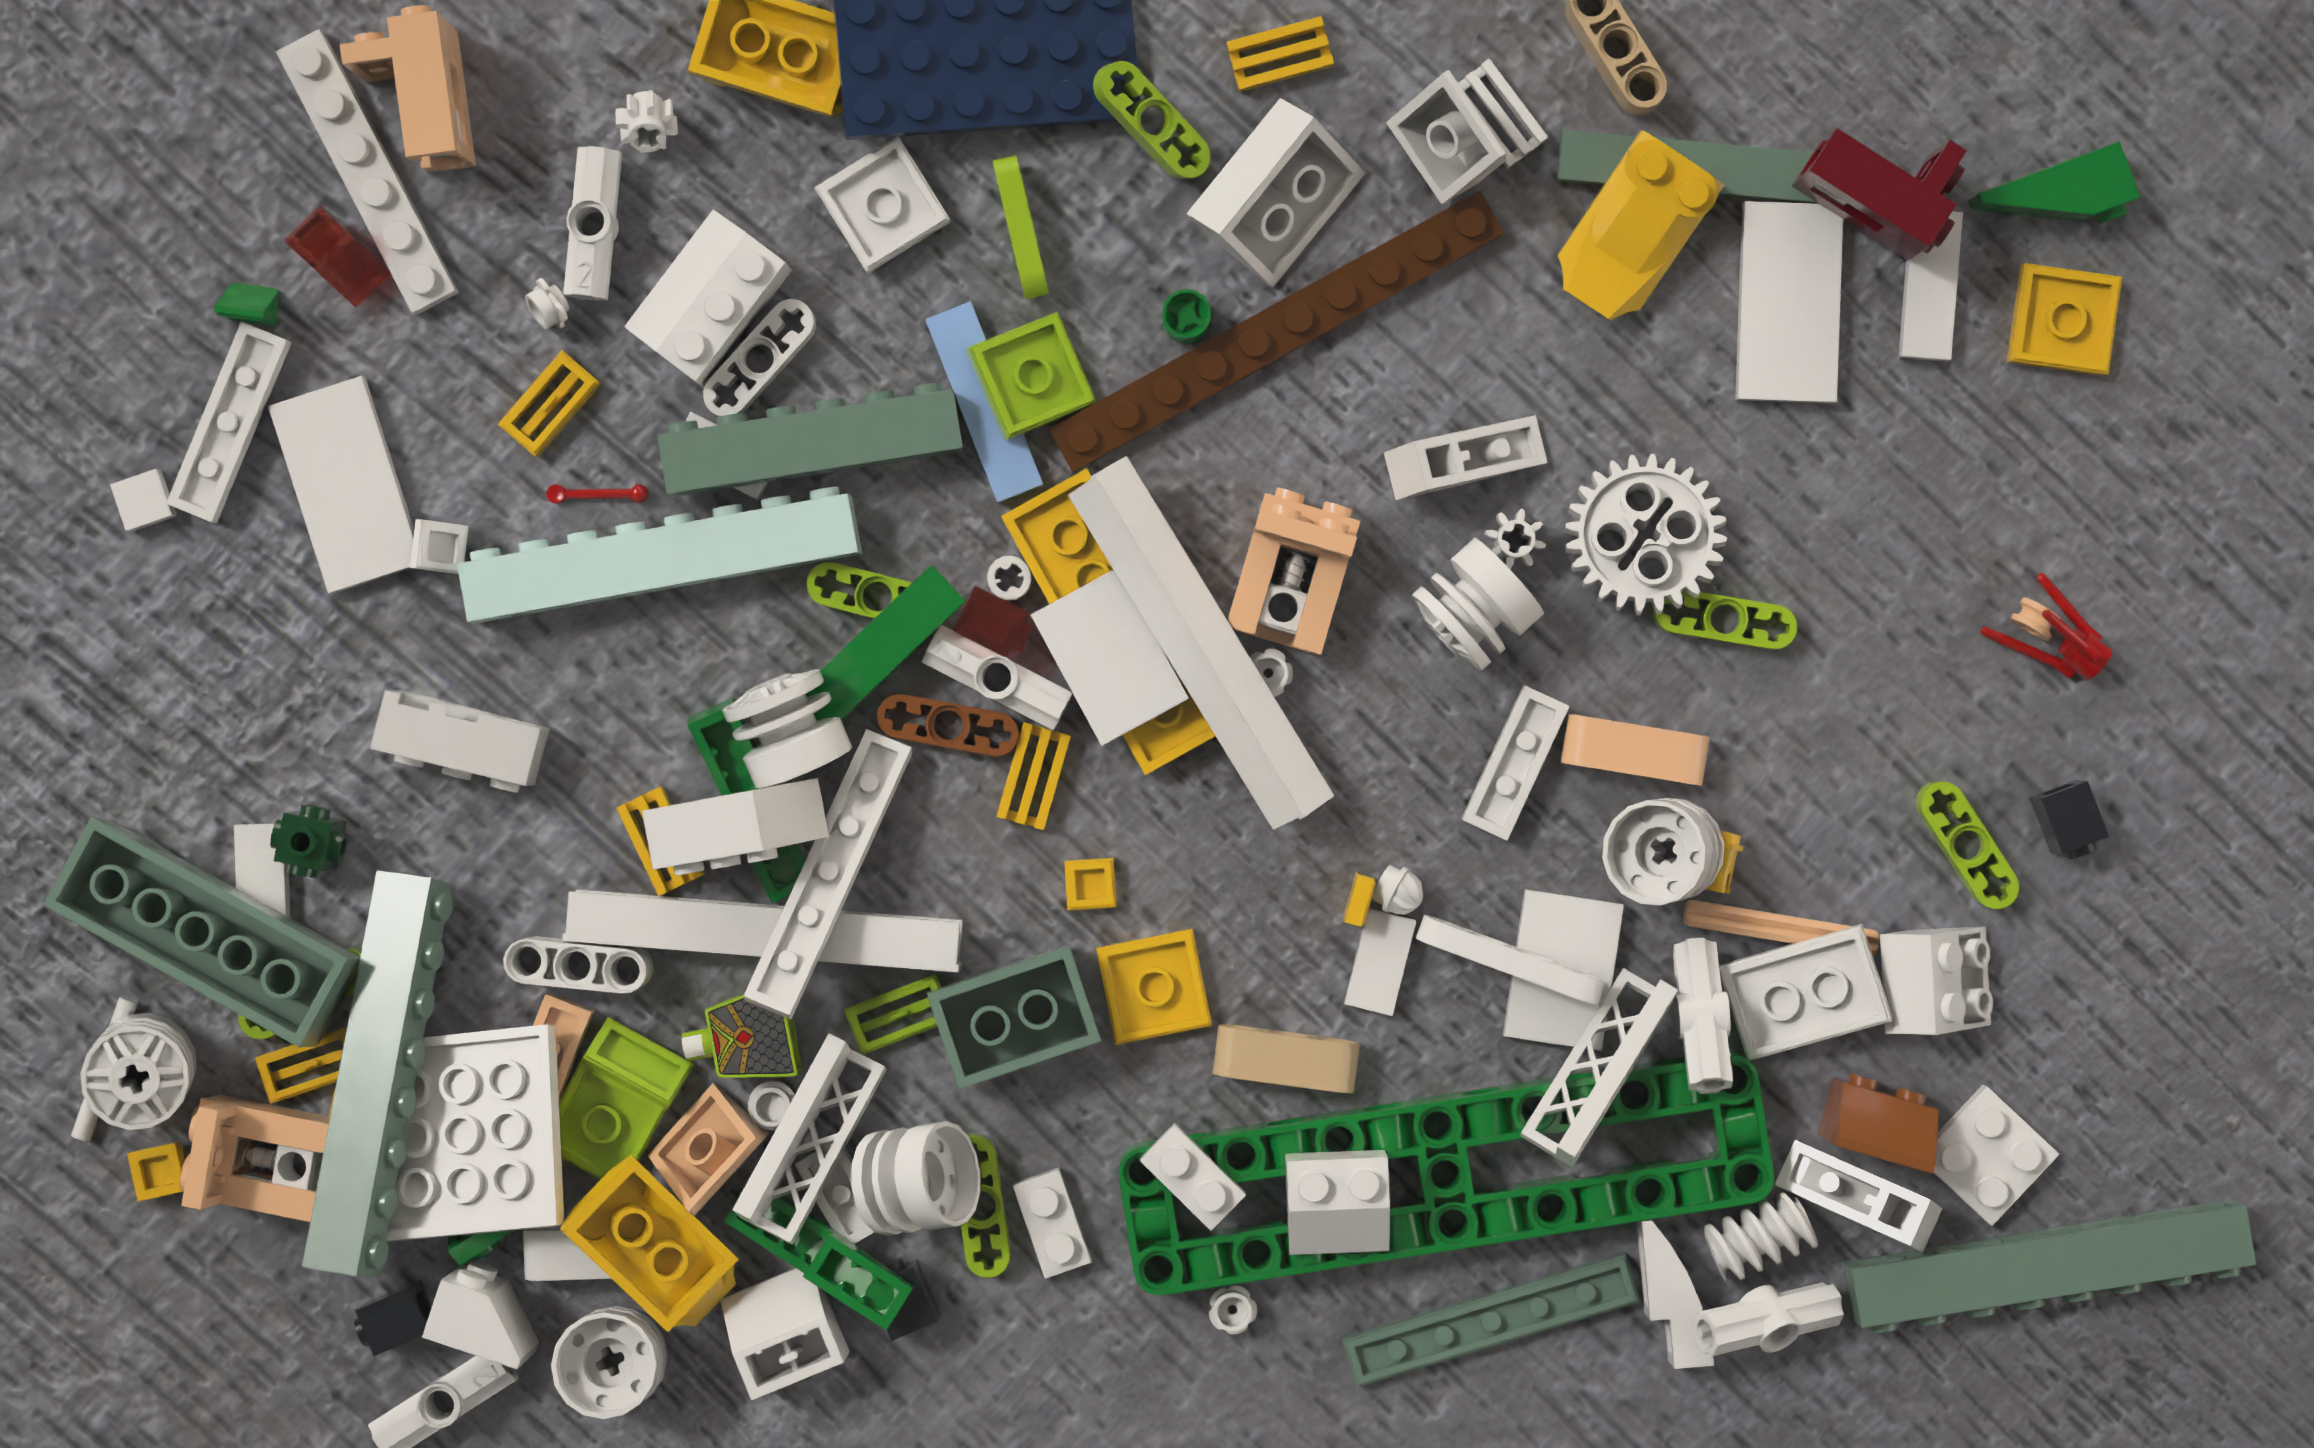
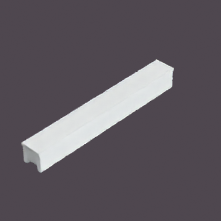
M1125 456L1091 476L1090 481L1068 496L1272 829L1274 830L1297 818L1302 819L1334 797V794L1128 457Z
M577 889L576 892L569 891L566 932L563 933L562 941L762 957L785 906ZM841 910L818 961L959 972L962 969L960 951L963 920Z

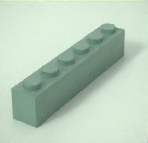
M930 383L913 387L914 395L894 398L893 390L878 391L865 394V403L845 405L844 398H834L815 402L816 410L796 413L795 406H782L767 409V418L747 421L746 413H737L717 417V426L698 428L697 421L668 425L669 433L657 435L666 494L672 498L963 452L954 390H943L942 383Z

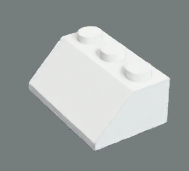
M1280 98L1187 212V215L1213 241L1273 288L1366 173L1315 117Z
M712 210L624 327L704 387L792 269L785 261L715 210Z

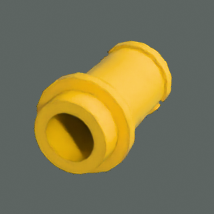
M1720 830L1724 841L1723 865L1715 881L1706 889L1730 894V884L1738 851H1743L1744 846L1740 845L1741 835Z

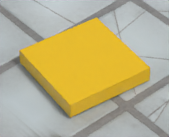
M2029 263L2021 264L2006 363L2098 376L2108 375L2122 277Z
M1193 928L1096 947L1115 1045L1212 1026Z

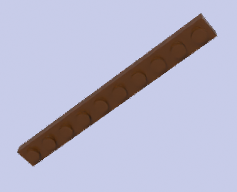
M1479 190L1049 428V431L1072 473H1075L1503 236L1504 231L1483 193Z

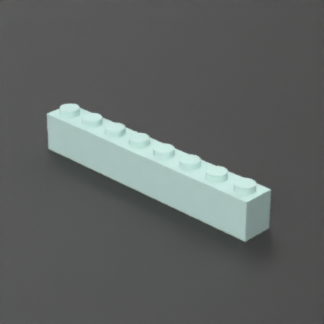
M829 487L810 491L811 500L791 503L789 495L761 500L762 509L743 512L742 504L714 508L712 509V518L694 521L693 513L668 516L664 518L665 526L646 529L645 522H634L615 526L616 535L597 538L596 530L569 534L567 535V544L549 547L548 539L519 543V552L500 555L499 548L470 552L471 561L457 563L467 622L483 623L862 555L853 498L848 493L840 495L839 487Z

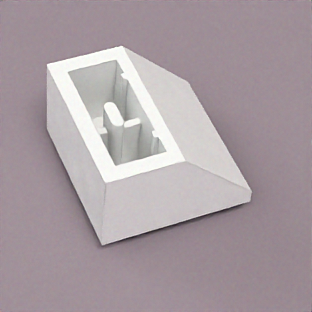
M1986 927L1907 930L1880 934L1882 985L1893 1017L1891 1022L1885 1023V1034L1939 1035L1991 1025L1990 1014L1993 1008V998L1989 991L1988 963L1990 960V947L1986 941Z
M797 1268L725 1296L720 1300L732 1354L751 1400L845 1362L850 1352L825 1291L803 1277L804 1273Z

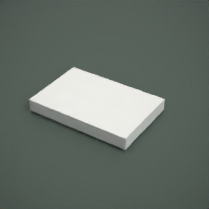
M1114 570L1031 614L1101 746L1189 699L1161 646Z
M1524 889L1516 947L1605 980L1606 983L1598 1005H1594L1511 975L1503 1036L1575 1047L1612 987L1624 904ZM1605 1031L1598 1032L1591 1041L1593 1050L1602 1051Z
M1862 924L1719 965L1722 984L1727 992L1735 1024L1747 1060L1749 1061L1891 1022L1893 1019Z

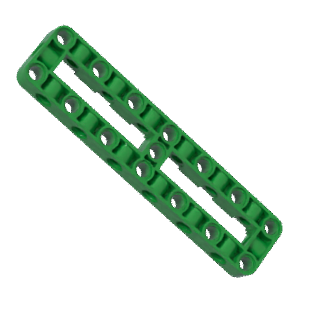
M1729 1051L1731 1054V1065H1737L1741 1071L1739 1085L1732 1090L1700 1094L1688 1088L1685 1057L1636 1064L1624 1084L1632 1080L1640 1081L1644 1087L1642 1100L1632 1106L1624 1105L1621 1102L1619 1091L1598 1125L1599 1127L1709 1110L1713 1117L1717 1146L1713 1147V1152H1709V1158L1677 1163L1670 1159L1613 1167L1611 1168L1612 1173L1577 1178L1573 1174L1517 1182L1514 1183L1515 1188L1478 1193L1476 1189H1473L1467 1147L1522 1139L1523 1137L1520 1136L1521 1132L1529 1121L1523 1118L1521 1113L1524 1101L1532 1096L1543 1097L1555 1077L1187 1134L1236 1183L1285 1176V1154L1385 1150L1388 1159L1415 1155L1422 1197L1417 1198L1418 1203L1390 1207L1389 1251L1289 1255L1288 1223L1283 1224L1281 1219L1223 1228L1221 1234L1185 1239L1184 1234L1179 1235V1230H1177L1172 1192L1156 1176L1148 1181H1139L1131 1175L1129 1170L1130 1164L1135 1159L1142 1157L1158 1139L1135 1143L1123 1152L1120 1159L1119 1183L1136 1282L1145 1292L1152 1295H1167L1756 1203L1763 1200L1770 1193L1774 1185V1172L1757 1071L1749 1060ZM1599 1070L1600 1077L1604 1070ZM1592 1071L1569 1076L1566 1086L1570 1101L1589 1096L1595 1086ZM1561 1091L1552 1105L1564 1103ZM1581 1107L1573 1109L1574 1117H1576ZM1434 1111H1442L1450 1119L1448 1129L1438 1136H1431L1423 1129V1122L1426 1116ZM1566 1111L1545 1115L1536 1131L1543 1135L1567 1132L1570 1125ZM1337 1126L1345 1127L1352 1133L1351 1144L1341 1151H1334L1325 1144L1327 1132ZM1246 1142L1254 1148L1255 1156L1249 1164L1236 1166L1228 1160L1227 1151L1234 1143ZM1442 1160H1449L1457 1166L1455 1179L1447 1184H1438L1431 1179L1433 1166ZM1746 1163L1754 1164L1757 1170L1755 1181L1745 1188L1737 1187L1734 1183L1736 1169ZM1646 1179L1657 1180L1659 1183L1657 1197L1648 1203L1637 1201L1635 1190L1638 1184ZM1548 1194L1560 1196L1562 1208L1556 1216L1544 1218L1538 1215L1537 1204L1543 1196ZM1451 1209L1461 1211L1465 1215V1222L1459 1231L1446 1233L1439 1228V1219L1445 1211ZM1253 1240L1265 1242L1270 1247L1268 1258L1260 1263L1247 1261L1242 1251L1248 1242ZM1155 1255H1162L1171 1261L1173 1269L1166 1277L1154 1278L1146 1272L1144 1266L1146 1261Z

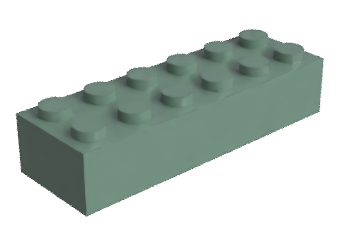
M90 818L43 903V906L297 1047L318 1046L358 972L360 956L113 820Z

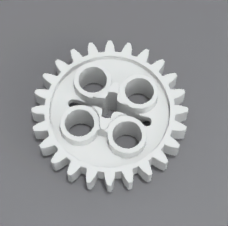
M1650 454L1646 467H1640L1636 457L1630 455L1627 469L1623 471L1613 460L1609 463V478L1604 477L1597 471L1592 473L1591 479L1596 488L1595 490L1580 486L1578 495L1586 504H1570L1569 513L1580 521L1566 523L1564 532L1577 536L1578 539L1567 543L1565 550L1566 553L1580 554L1581 556L1572 564L1571 569L1573 572L1587 569L1589 574L1584 579L1582 587L1586 589L1598 583L1601 586L1597 599L1599 602L1605 600L1610 594L1617 596L1616 611H1620L1627 600L1634 602L1636 615H1641L1645 603L1649 602L1652 603L1656 614H1661L1664 600L1669 599L1679 609L1683 604L1682 591H1685L1694 598L1699 596L1700 589L1695 581L1696 579L1709 584L1713 580L1714 575L1705 565L1720 566L1723 557L1712 550V548L1725 546L1727 542L1726 536L1714 533V530L1725 525L1726 517L1719 515L1711 516V512L1719 505L1720 499L1719 497L1703 498L1702 495L1705 493L1709 482L1706 480L1693 486L1690 483L1694 471L1692 467L1686 469L1681 475L1674 473V458H1671L1664 469L1657 468L1655 454ZM1635 490L1643 491L1651 497L1652 506L1645 511L1633 510L1627 504L1626 496ZM1670 499L1673 505L1657 524L1653 534L1654 540L1647 539L1629 567L1624 571L1620 570L1618 564L1633 547L1638 530L1643 531L1663 501ZM1675 518L1685 519L1692 525L1693 535L1687 539H1677L1669 533L1667 523ZM1614 530L1623 537L1624 546L1617 551H1607L1599 545L1597 536L1603 531ZM1646 558H1655L1663 564L1665 574L1658 579H1648L1640 573L1638 563Z

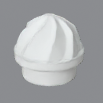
M1389 865L1375 888L1372 900L1383 905L1382 911L1386 913L1391 912L1405 915L1414 911L1422 903V883L1409 868L1403 867L1400 870Z

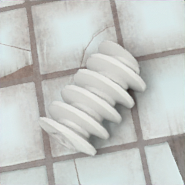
M1779 1193L1776 1197L1777 1210L1765 1200L1759 1202V1218L1749 1209H1742L1740 1212L1741 1226L1731 1217L1726 1216L1722 1219L1723 1234L1713 1225H1705L1704 1235L1707 1246L1725 1283L1726 1270L1729 1269L1740 1280L1744 1279V1263L1747 1261L1758 1272L1763 1271L1762 1255L1767 1254L1776 1264L1782 1263L1780 1247L1784 1245L1795 1257L1800 1255L1798 1239L1804 1238L1813 1249L1818 1247L1814 1230L1797 1197H1795L1796 1202L1794 1203L1785 1193Z

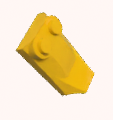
M709 0L688 67V74L702 78L713 86H728L824 116L833 117L843 113L833 12L795 0Z
M1640 130L1557 254L1562 266L1563 289L1610 321L1625 313L1640 310L1704 215L1714 206L1717 196L1725 185L1667 144Z
M632 1155L613 1167L574 1206L560 1226L561 1231L667 1332L675 1326L687 1325L695 1327L736 1285L734 1265L739 1259L693 1214L689 1213L684 1205Z

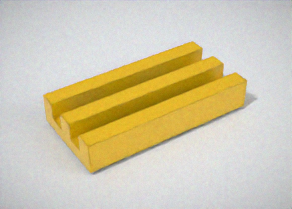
M1322 16L1226 42L1239 92L1334 67V60L1330 52L1327 35L1325 34ZM1311 32L1315 34V38L1243 58H1240L1239 52ZM1319 49L1321 57L1245 77L1244 69Z
M561 350L498 425L532 455L538 458L602 383L588 373L586 369L573 360L565 351ZM566 366L571 372L524 427L519 430L515 424ZM581 379L584 382L581 388L533 442L530 436Z
M1023 722L996 817L1040 830L1045 829L1071 735ZM1032 734L1040 738L1019 811L1016 812L1009 809ZM1049 740L1059 742L1038 816L1033 817L1028 815Z
M663 786L616 807L658 896L705 875L702 870L675 876L674 868L671 866L666 868L672 879L666 882L660 869L653 870L649 846L632 812L639 809L643 818L642 811L651 809L649 803L655 800L659 808L672 805Z
M347 1027L324 1034L317 1047L341 1039L344 1046ZM293 1044L255 1057L270 1104L337 1082L339 1071L279 1091L275 1083L276 1081L341 1060L343 1049L274 1072L271 1071L269 1063L316 1047H297Z

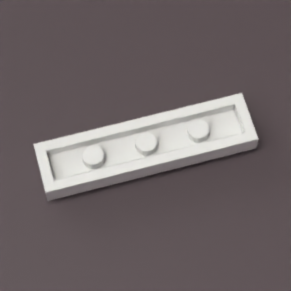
M241 321L166 504L209 522H218L292 342Z

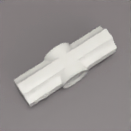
M594 146L578 147L572 207L569 209L566 218L569 229L563 295L566 297L608 301L613 244L619 231L616 213L622 163V152ZM594 212L602 213L604 225L601 231L592 236L584 235L582 232L584 218Z
M944 625L939 627L922 660L923 664L1053 731L1073 695V692ZM997 663L1004 664L1011 673L1009 686L1001 692L991 691L984 681L985 671L989 666Z
M1690 938L1684 942L1674 944L1673 948L1674 974L1678 994L1675 998L1677 1034L1679 1039H1683L1689 1090L1697 1091L1700 1094L1718 1093L1723 1089L1731 1088L1733 1083L1731 1054L1728 1044V1036H1730L1731 1031L1729 1000L1727 992H1722L1716 942L1706 940L1705 938Z
M1823 1282L1780 1293L1777 1292L1774 1286L1763 1285L1748 1292L1738 1303L1697 1312L1693 1321L1696 1334L1695 1341L1703 1354L1710 1353L1712 1356L1759 1345L1764 1352H1776L1790 1345L1796 1340L1798 1335L1840 1325L1844 1316L1841 1305L1842 1297L1833 1284L1826 1285Z
M475 1355L370 1422L368 1426L372 1433V1439L378 1448H412L441 1428L451 1425L457 1418L517 1381L519 1377L516 1370ZM435 1391L447 1392L454 1401V1410L452 1412L439 1410L434 1403Z

